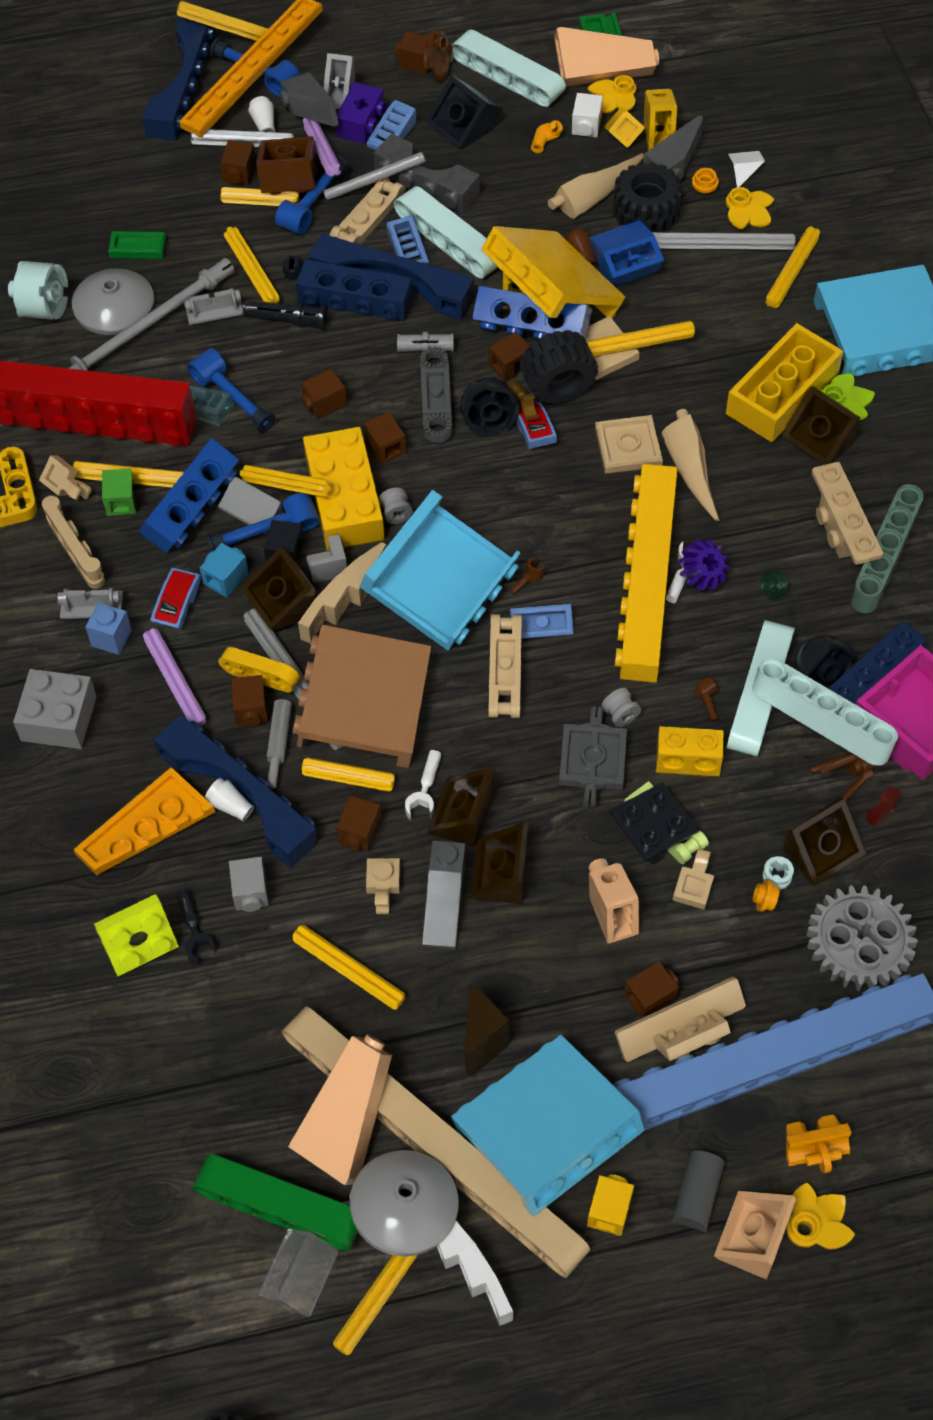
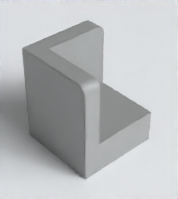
M340 535L328 537L329 551L307 556V563L313 583L334 579L347 567Z

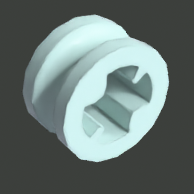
M776 856L770 858L764 866L763 880H772L773 884L778 885L780 890L790 885L794 874L792 863L784 857ZM773 868L778 872L784 870L783 878L779 875L772 876Z

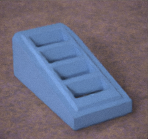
M394 100L367 141V147L377 150L384 142L380 139H387L391 134L390 132L404 139L416 125L415 108Z
M410 215L386 222V231L395 254L407 259L420 256V259L415 261L429 265V260L413 216ZM408 231L410 233L405 236L397 237V235L401 233H405ZM413 240L412 243L400 245L401 242ZM415 247H416V249H417L416 251H413V252H409V253H406V254L403 253V251L408 250V249H412V248H415Z

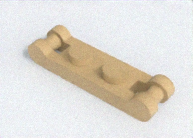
M387 177L376 181L375 186L341 224L333 227L330 236L362 244L394 208V201L405 194L406 187L398 182L395 184L390 182V179Z
M55 496L44 498L42 506L52 531L88 586L93 589L101 588L105 584V578L101 571L100 561L92 557L91 550L85 541L80 542L77 536H79V533L71 520L66 522L59 499Z
M491 614L489 718H498V715H511V718H520L522 615H512V618H501L500 614ZM500 630H512V634H500ZM511 695V702H498V696Z

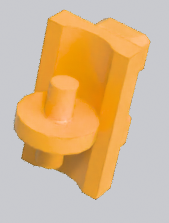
M833 1114L823 1116L817 1120L818 1130L807 1132L804 1123L800 1121L787 1124L786 1160L788 1165L794 1166L806 1163L807 1166L818 1164L823 1174L831 1172V1161L840 1160L842 1155L850 1154L849 1136H851V1130L848 1123L840 1124Z

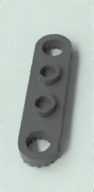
M434 346V348L428 347V350L425 349L420 356L423 432L429 441L441 443L448 440L452 434L449 361L445 350ZM438 358L441 362L431 365V363H428V360ZM434 425H442L445 427V429H443V431L440 430L439 433L438 431H436L435 433L434 430L432 431L431 427Z

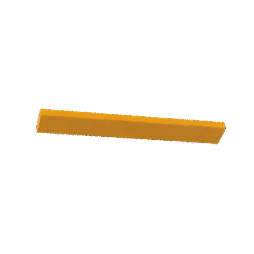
M296 0L179 121L180 127L202 137L323 11L322 4L314 0Z

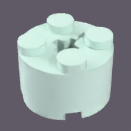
M20 261L14 280H11L8 284V294L14 299L17 315L25 318L59 319L66 309L68 297L63 296V287H68L66 272L58 264Z

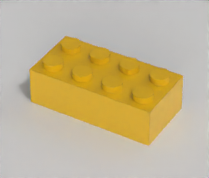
M796 323L729 391L726 414L770 442H773L787 428L810 388L815 386L822 390L837 376L844 351Z
M355 427L303 437L309 476L326 479L329 481V485H331V491H328L326 497L314 495L326 551H329L328 537L340 535L343 548L385 540L383 518L361 428Z

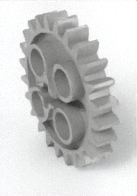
M852 885L849 886L847 895L838 888L834 895L835 899L826 895L823 901L824 905L817 904L814 911L815 914L810 916L809 924L811 926L808 927L806 936L812 938L809 940L807 948L816 950L813 953L812 961L822 960L823 963L819 971L825 972L830 969L833 971L830 980L834 981L839 976L842 977L843 987L845 988L849 985L850 981L855 982L857 991L861 990L863 983H867L869 988L877 985V981L884 987H887L890 977L896 980L900 978L901 971L907 972L910 966L909 961H913L916 953L912 950L918 942V939L912 937L915 934L916 926L907 925L912 917L911 914L901 915L900 912L903 904L900 903L892 906L890 903L893 896L890 894L885 899L880 898V889L878 888L873 895L868 894V889L865 885H863L861 893H856ZM849 913H858L863 919L856 920ZM878 932H888L892 938L881 937ZM840 937L845 941V944H837L831 938ZM860 956H869L874 960V963H866Z

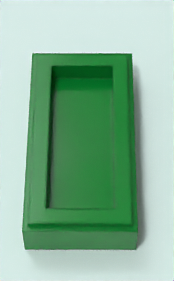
M111 231L108 250L109 257L164 259L166 234L165 232Z

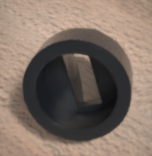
M291 255L284 259L282 269L286 278L298 279L303 266L302 259L299 256Z

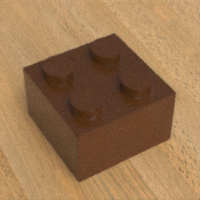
M314 136L261 140L256 162L261 193H270L271 195H278L285 191L304 193L315 188L318 162Z

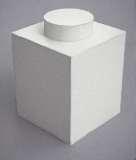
M577 93L572 114V135L598 137L602 117V95Z

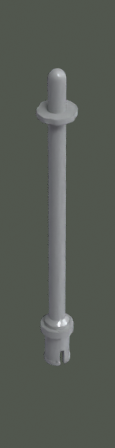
M223 258L210 269H203L199 272L196 282L84 358L79 359L77 356H72L70 358L72 366L68 369L88 371V368L182 305L184 300L189 299V296L194 297L204 289L214 290L219 282L235 272L233 265L223 271L222 268L231 263L227 258Z

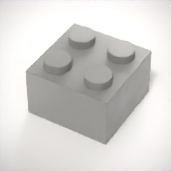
M29 669L13 721L20 740L23 742L82 749L97 697L91 677Z

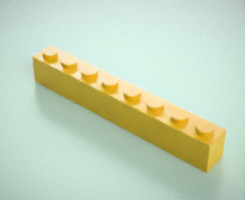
M642 464L641 475H635L633 493H639V498L632 499L631 516L636 517V523H630L628 541H634V546L627 547L626 565H631V572H625L623 590H629L628 597H622L620 615L626 616V622H619L618 641L624 642L623 649H616L615 667H621L620 679L657 683L677 467Z

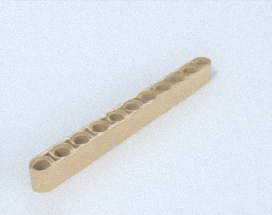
M304 1007L282 1030L285 1039L328 1077L349 1042L347 1038L309 1007ZM387 1073L376 1118L414 1151L426 1154L438 1161L449 1172L459 1190L560 1276L567 1278L590 1251V1247L584 1239L546 1207L533 1217L525 1209L521 1196L477 1148Z

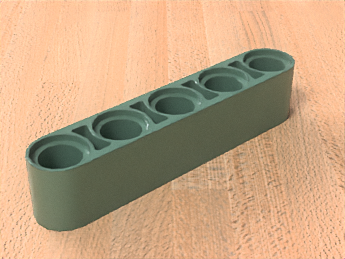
M907 484L897 490L876 536L883 551V556L881 559L865 562L856 580L851 599L855 610L862 613H871L878 607L917 520L924 496L919 487Z

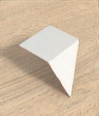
M760 151L728 154L734 164L737 187H740L765 162Z

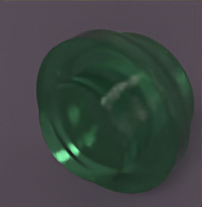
M774 569L767 570L760 582L761 590L768 599H778L787 591L785 575Z

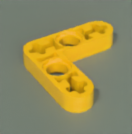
M8 447L0 452V470L6 495L0 496V510L2 511L0 514V527L28 521L36 516L38 510L24 453L17 447ZM15 459L17 469H11L10 460ZM21 479L25 481L22 487L12 488L10 486L15 480ZM24 497L26 508L20 509L21 506L18 498Z

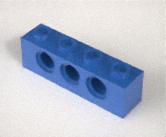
M479 286L472 319L480 323V328L490 331H496L497 327L507 328L506 333L509 334L517 332L520 336H523V332L533 333V338L541 339L543 338L542 336L553 334L555 331L571 330V332L576 331L586 339L592 309L585 304L566 303L559 314L564 316V323L560 328L554 329L553 320L555 318H550L526 294ZM504 306H510L509 316L501 319V309ZM536 310L537 319L533 323L527 324V314L530 311Z
M211 438L150 514L138 532L165 553L172 546L178 549L188 536L184 530L189 524L195 527L205 514L201 511L202 507L205 504L211 507L221 494L217 490L220 484L223 483L227 486L237 472L233 468L239 459ZM203 473L209 474L213 481L207 480ZM186 493L194 495L197 501L188 499ZM169 514L176 515L180 519V523L174 522Z

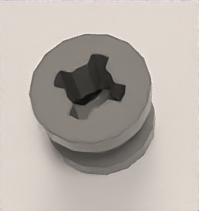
M402 488L388 489L378 498L380 508L384 510V519L389 524L403 523L413 514L409 502H406L407 494Z
M626 688L613 691L602 702V708L606 713L612 715V722L616 727L626 726L635 720L641 712V707L637 702H632L631 694Z

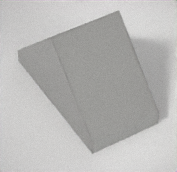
M327 53L323 89L334 100L335 108L339 109L353 83L356 82L354 57Z

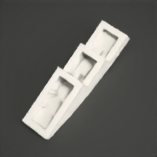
M455 1221L449 1235L436 1246L445 1269L459 1264L472 1297L486 1292L499 1326L513 1321V1310L495 1273L474 1241L459 1223Z

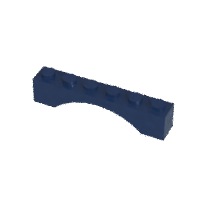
M179 17L175 30L178 47L184 55L183 64L171 84L162 92L149 99L142 117L146 137L177 141L180 130H184L180 127L179 121L191 109V98L193 94L197 93L198 78L203 75L205 58H209L211 41H214L216 38V28Z
M321 234L308 256L309 260L410 277L412 278V290L430 303L436 313L459 320L463 319L474 298V278L390 254L386 251L366 247L362 244L342 240L338 237Z
M180 715L153 739L157 754L177 772L198 774L216 780L218 778H222L225 781L230 780L239 792L254 806L264 827L268 850L290 869L318 843L317 827L312 819L305 814L300 816L293 810V805L283 795L278 797L271 791L270 785L262 777L258 776L255 778L249 773L248 767L241 759L237 757L233 759L229 756L225 747L217 739L210 740L197 722L193 720L189 722Z

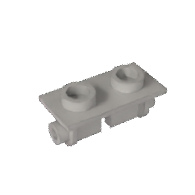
M230 288L229 290L214 292L215 297L209 298V294L189 296L188 300H184L189 325L243 315L239 289L233 290V288Z
M109 588V590H91L90 592L64 589L63 592H58V604H61L60 619L90 618L98 602L122 609L123 591H114V588Z

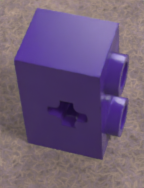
M356 82L353 83L337 112L339 125L336 126V137L366 144L368 138L377 127L379 118L383 117L386 112L387 103L384 101L383 89Z

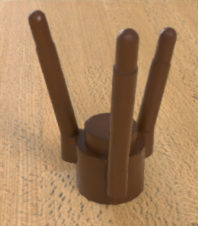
M848 752L810 768L812 773L819 771L820 774H824L845 765L852 775H860L841 796L847 801L865 781L874 777L872 769L878 765L870 764L855 754Z

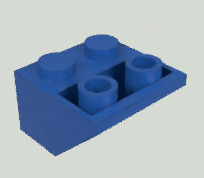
M641 220L589 237L603 276L615 287L659 272L664 262L654 234Z

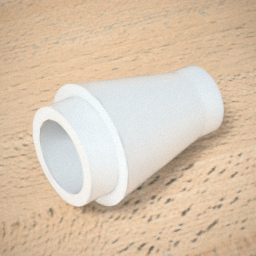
M264 96L251 100L248 112L260 132H275L273 103Z
M218 778L205 795V798L210 801L214 808L237 817L242 822L254 810V806L247 801L230 780L225 781L222 778Z

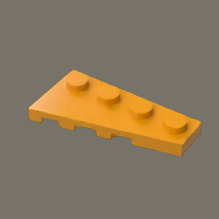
M169 768L73 850L76 856L98 875L215 813V809L210 802L173 768Z

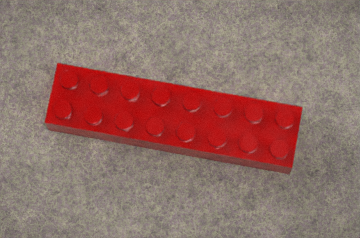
M0 360V423L3 425L84 433L90 436H109L116 439L125 438L142 442H158L173 446H190L197 421L190 383Z

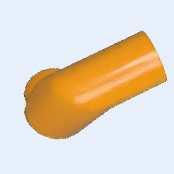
M553 120L551 123L539 126L535 132L531 150L535 153L543 152L546 142L557 139L560 136V133L563 131L562 124L557 120Z

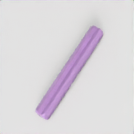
M304 118V129L308 136H314L316 153L327 175L330 177L339 175L341 172L340 164L319 123Z
M152 628L149 631H145L143 634L144 641L189 722L193 720L200 726H204L207 722L206 716L158 629Z

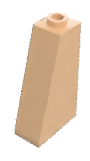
M565 27L556 29L554 40L560 76L563 78L566 87L594 83L602 79L614 80L620 75H627L631 78L652 75L656 65H659L658 50L653 48L652 40Z
M369 1034L365 1038L351 1037L288 1146L344 1185H353L357 1175L363 1169L392 1055L383 1050L385 1044Z

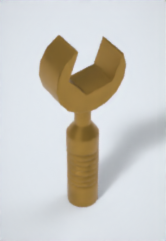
M512 380L509 383V387L514 391L516 399L521 403L526 421L538 419L539 415L536 413L533 402L534 394H527L517 380Z

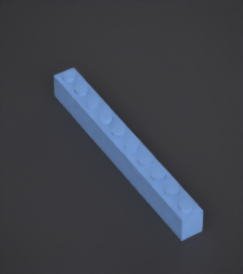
M923 973L914 977L910 974L904 975L896 979L893 985L884 988L874 986L855 999L851 1000L850 997L839 999L830 1008L820 1011L818 1008L809 1010L802 1014L798 1020L788 1022V1020L779 1021L773 1024L768 1031L757 1034L755 1031L749 1032L741 1036L738 1042L727 1046L725 1043L714 1045L703 1055L697 1057L687 1055L678 1059L673 1066L662 1069L661 1066L654 1067L646 1071L643 1077L632 1081L629 1078L621 1079L612 1085L639 1110L645 1131L932 1024L933 991Z

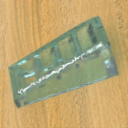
M190 386L193 401L195 398L198 399L196 404H194L197 418L221 427L234 407L232 394Z

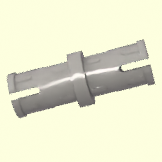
M428 332L409 335L397 334L398 352H424L425 349L428 350V347L434 348V346L436 348L441 347V350L454 352V334H428Z

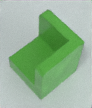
M130 468L102 470V500L107 516L136 514L133 474Z

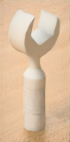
M683 542L679 546L678 560L684 557L682 554ZM683 566L677 570L665 597L671 603L677 601L687 579L686 575H679L684 570Z
M429 751L421 778V792L412 793L405 801V812L410 820V810L418 805L429 808L430 819L434 814V802L430 795L427 794V791L434 782L441 758L439 751Z

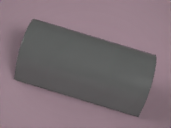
M699 1150L690 1153L672 1222L707 1233L725 1164L721 1157Z

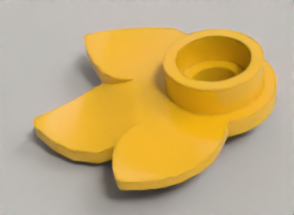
M620 75L614 81L602 79L588 87V91L592 94L603 96L602 113H611L620 107L630 111L635 105L636 84L630 76Z
M743 187L734 188L726 197V205L729 208L728 219L738 229H744L748 223L754 227L768 226L771 224V217L766 207L774 202V198L762 191L750 192Z
M808 1183L803 1184L794 1191L792 1196L796 1198L786 1226L787 1235L794 1244L800 1247H811L818 1244L821 1247L832 1250L847 1245L854 1238L855 1233L849 1227L840 1223L845 1212V1196L828 1194L817 1197L815 1191ZM798 1226H808L810 1234H801L798 1231Z

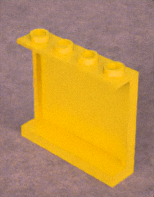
M494 226L481 248L550 318H557L564 305L571 303L594 304L606 317L610 316L613 319L625 299V296L557 231Z

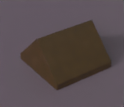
M812 386L782 436L824 465L834 463L855 442L860 416L815 386Z
M283 546L240 587L272 631L299 622L313 603L316 590Z
M488 768L447 778L427 832L437 837L475 847L495 794V771Z
M842 797L789 828L783 848L784 852L813 886L866 854L845 798Z
M522 822L477 839L471 898L481 901L522 904L528 824Z
M469 985L465 1037L466 1076H473L509 1046V1020L477 986Z

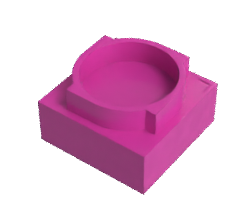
M920 645L857 700L856 705L895 728L898 733V739L890 757L906 771L911 770L919 778L925 780L933 772V654Z

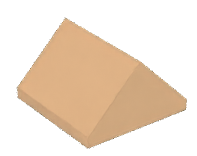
M738 1191L714 1256L723 1262L767 1279L796 1198L792 1195Z

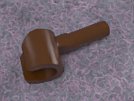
M530 558L527 563L526 573L509 589L510 593L515 595L526 583L540 581L543 578L545 564L541 568L536 569L534 567L536 566L537 558Z
M706 677L698 682L695 693L706 705L711 722H715L718 720V716L710 695L717 692V686L711 677Z

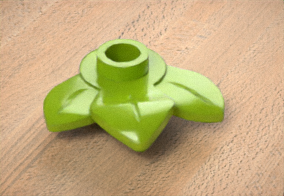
M852 373L835 376L831 384L821 390L859 415L860 420L867 418L868 413L865 407L872 402L875 392L854 386V376Z

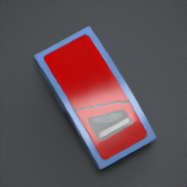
M537 401L534 402V407L539 415L538 419L526 421L521 405H519V414L516 419L519 432H523L528 449L556 443L557 439L545 408L541 402Z
M171 568L158 596L150 621L154 624L182 630L189 604L194 603L201 575Z

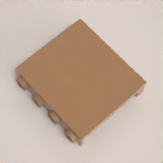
M321 624L319 636L313 635L310 647V654H315L314 662H307L304 680L309 681L308 689H301L298 706L304 707L302 716L296 715L293 734L298 735L297 747H302L303 738L397 756L396 766L409 768L431 646Z

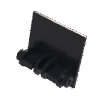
M663 782L609 810V813L644 861H650L651 864H656L662 859L661 852L699 832L698 828Z

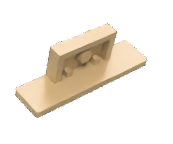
M834 462L814 467L812 469V476L821 493L820 504L816 508V517L819 524L824 525L827 531L829 546L835 548L839 559L851 556L856 565L881 559L883 551L841 464Z
M735 977L728 978L617 1029L615 1036L623 1059L629 1062L657 1049L669 1061L687 1056L691 1051L704 1045L715 1044L721 1037L731 1033L728 1022L724 1017L742 1010L746 1006L739 982Z

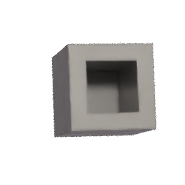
M262 857L229 861L232 897L236 911L252 912L259 910L261 907L269 906Z

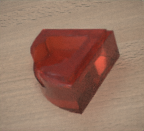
M893 786L889 787L880 796L883 801L873 810H869L866 821L874 828L896 809L901 793Z

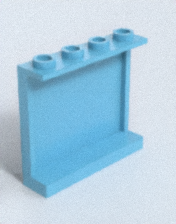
M924 264L817 283L814 304L816 310H824L837 345L844 351L842 357L845 363L842 374L852 373L853 376H861L866 373L888 371L893 368L915 366L933 361V284Z
M432 490L365 573L359 587L449 651L455 642L460 645L470 632L466 627L471 620L477 623L486 611L483 605L487 599L493 602L503 588L499 585L503 578L509 581L519 566L515 562L520 552L516 551L512 557L508 556L440 507L439 503L442 496Z
M562 1035L544 1044L537 1053L525 1062L516 1065L510 1073L498 1082L489 1085L482 1094L471 1102L462 1105L451 1116L457 1132L462 1137L466 1136L521 1196L525 1209L533 1217L644 1131L639 1110Z

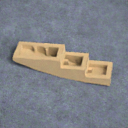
M379 543L358 557L339 573L316 597L298 622L301 640L311 644L313 635L316 636L318 634L321 624L323 625L325 621L336 625L350 602L358 606L362 605L368 593L359 586L365 573L387 547L385 543Z

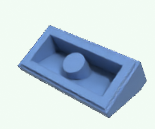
M571 604L509 609L510 618H512V615H522L521 638L573 634Z

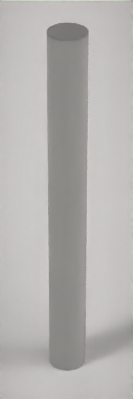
M419 152L324 190V195L327 200H330L426 162L424 153Z

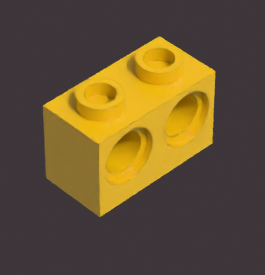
M659 726L656 773L720 776L723 760V730Z

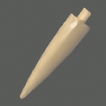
M643 153L615 166L580 175L561 185L555 196L548 200V206L552 210L559 207L568 217L577 218L614 191L615 180L620 176V172L628 170V166H637L643 159Z
M680 409L676 412L678 420L668 425L662 431V436L678 472L690 491L714 520L719 521L720 519L709 487L705 448L698 427L691 414L688 415L686 409Z

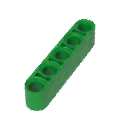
M214 1154L207 1155L192 1186L194 1191L208 1199L340 1250L350 1251L358 1232L351 1217L350 1206Z

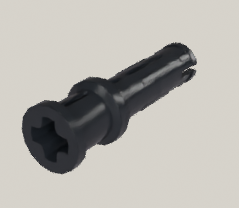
M245 299L243 303V316L290 321L297 327L311 325L325 330L328 322V306L324 304L321 307L305 305L304 302L289 305Z

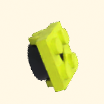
M156 894L144 900L139 898L122 900L111 907L106 913L105 919L94 923L96 932L117 976L125 974L179 947Z

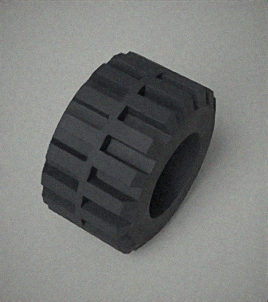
M650 162V164L638 163V166L631 165L628 166V170L621 171L620 176L615 180L613 213L614 217H617V222L627 225L641 220L651 232H662V229H670L671 225L677 222L680 214L682 184H680L679 176H675V172L672 169L667 170V166L662 164L658 166L653 162Z
M555 331L553 334L542 336L543 338L535 340L532 346L527 347L524 351L525 354L521 356V363L519 365L528 388L534 394V399L537 402H542V404L546 405L569 402L571 399L581 396L580 394L586 392L590 388L589 386L596 381L595 377L598 376L599 372L597 369L598 365L586 339L576 331Z

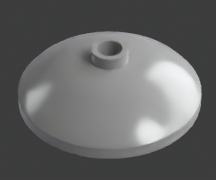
M118 268L106 269L90 275L78 285L72 297V309L76 320L87 330L103 335H117L153 311L155 304L152 286L146 278L134 271Z
M410 1150L392 1151L371 1160L357 1175L350 1195L351 1217L359 1234L372 1247L390 1255L415 1256L435 1248L449 1235L457 1218L458 1192L449 1172L432 1157ZM408 1189L412 1194L408 1197H403L399 1194V1191Z

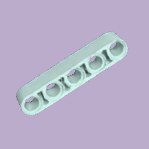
M467 30L451 45L453 57L459 63L540 106L548 107L566 89L563 78L557 73L475 30Z
M414 186L394 201V208L401 218L412 215L419 233L479 279H483L498 268L481 250L487 238L422 188Z
M767 620L764 621L732 725L727 749L758 757L773 706L757 697L752 690V685L762 660L774 658L783 663L786 662L795 628Z
M767 658L760 662L752 685V690L757 697L870 764L883 765L888 762L898 739V733L894 727L780 660Z

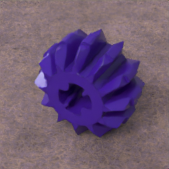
M708 539L703 542L697 540L683 549L682 554L684 557L679 559L677 563L684 567V570L679 575L687 576L686 585H695L696 591L713 590L717 588L718 584L723 583L727 579L724 573L728 572L731 567L724 563L729 555H722L720 553L722 545L714 546L713 541Z

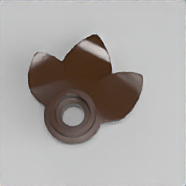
M435 29L428 32L425 39L426 50L423 55V70L433 69L437 82H442L448 74L449 65H452L453 50L445 32L442 29Z

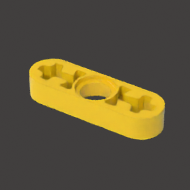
M227 647L218 660L219 665L233 676L262 675L264 686L287 693L292 692L300 680L299 674L291 666L234 647Z

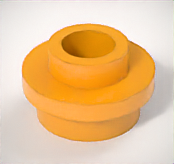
M701 168L692 177V186L698 192L710 193L718 187L719 180L716 172L710 168Z
M765 879L762 884L758 883L755 887L752 901L756 903L758 911H772L777 904L780 888L778 885H774L772 880Z

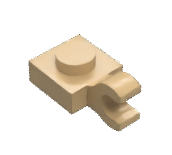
M50 455L39 481L58 496H66L68 494L73 499H78L79 495L84 499H88L92 491L90 486L74 479L77 473L75 468L60 456Z
M698 849L692 869L682 866L673 901L705 910L714 875L706 873L711 852Z
M400 858L367 859L366 892L367 894H375L376 914H389L390 894L399 893Z

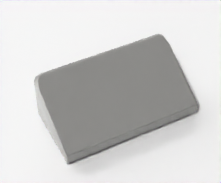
M234 477L218 505L219 509L247 525L283 513L280 501L237 477Z

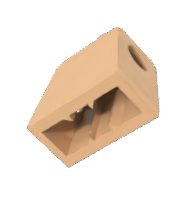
M606 859L594 860L589 865V896L607 944L638 935L639 898L622 865L619 863L608 865Z

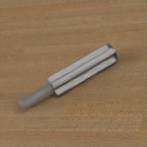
M284 699L274 701L267 750V761L270 762L267 783L271 789L277 786L279 764L283 763L285 759L292 703Z

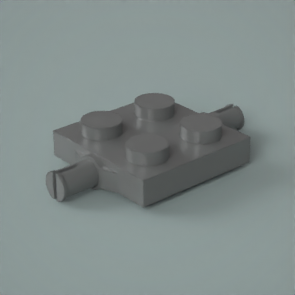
M596 706L590 708L589 723L582 725L564 724L559 785L584 788L583 805L587 807L589 795H591L590 807L596 806L597 789L623 790L627 729L612 728L602 724L604 710L599 706L597 717H595Z

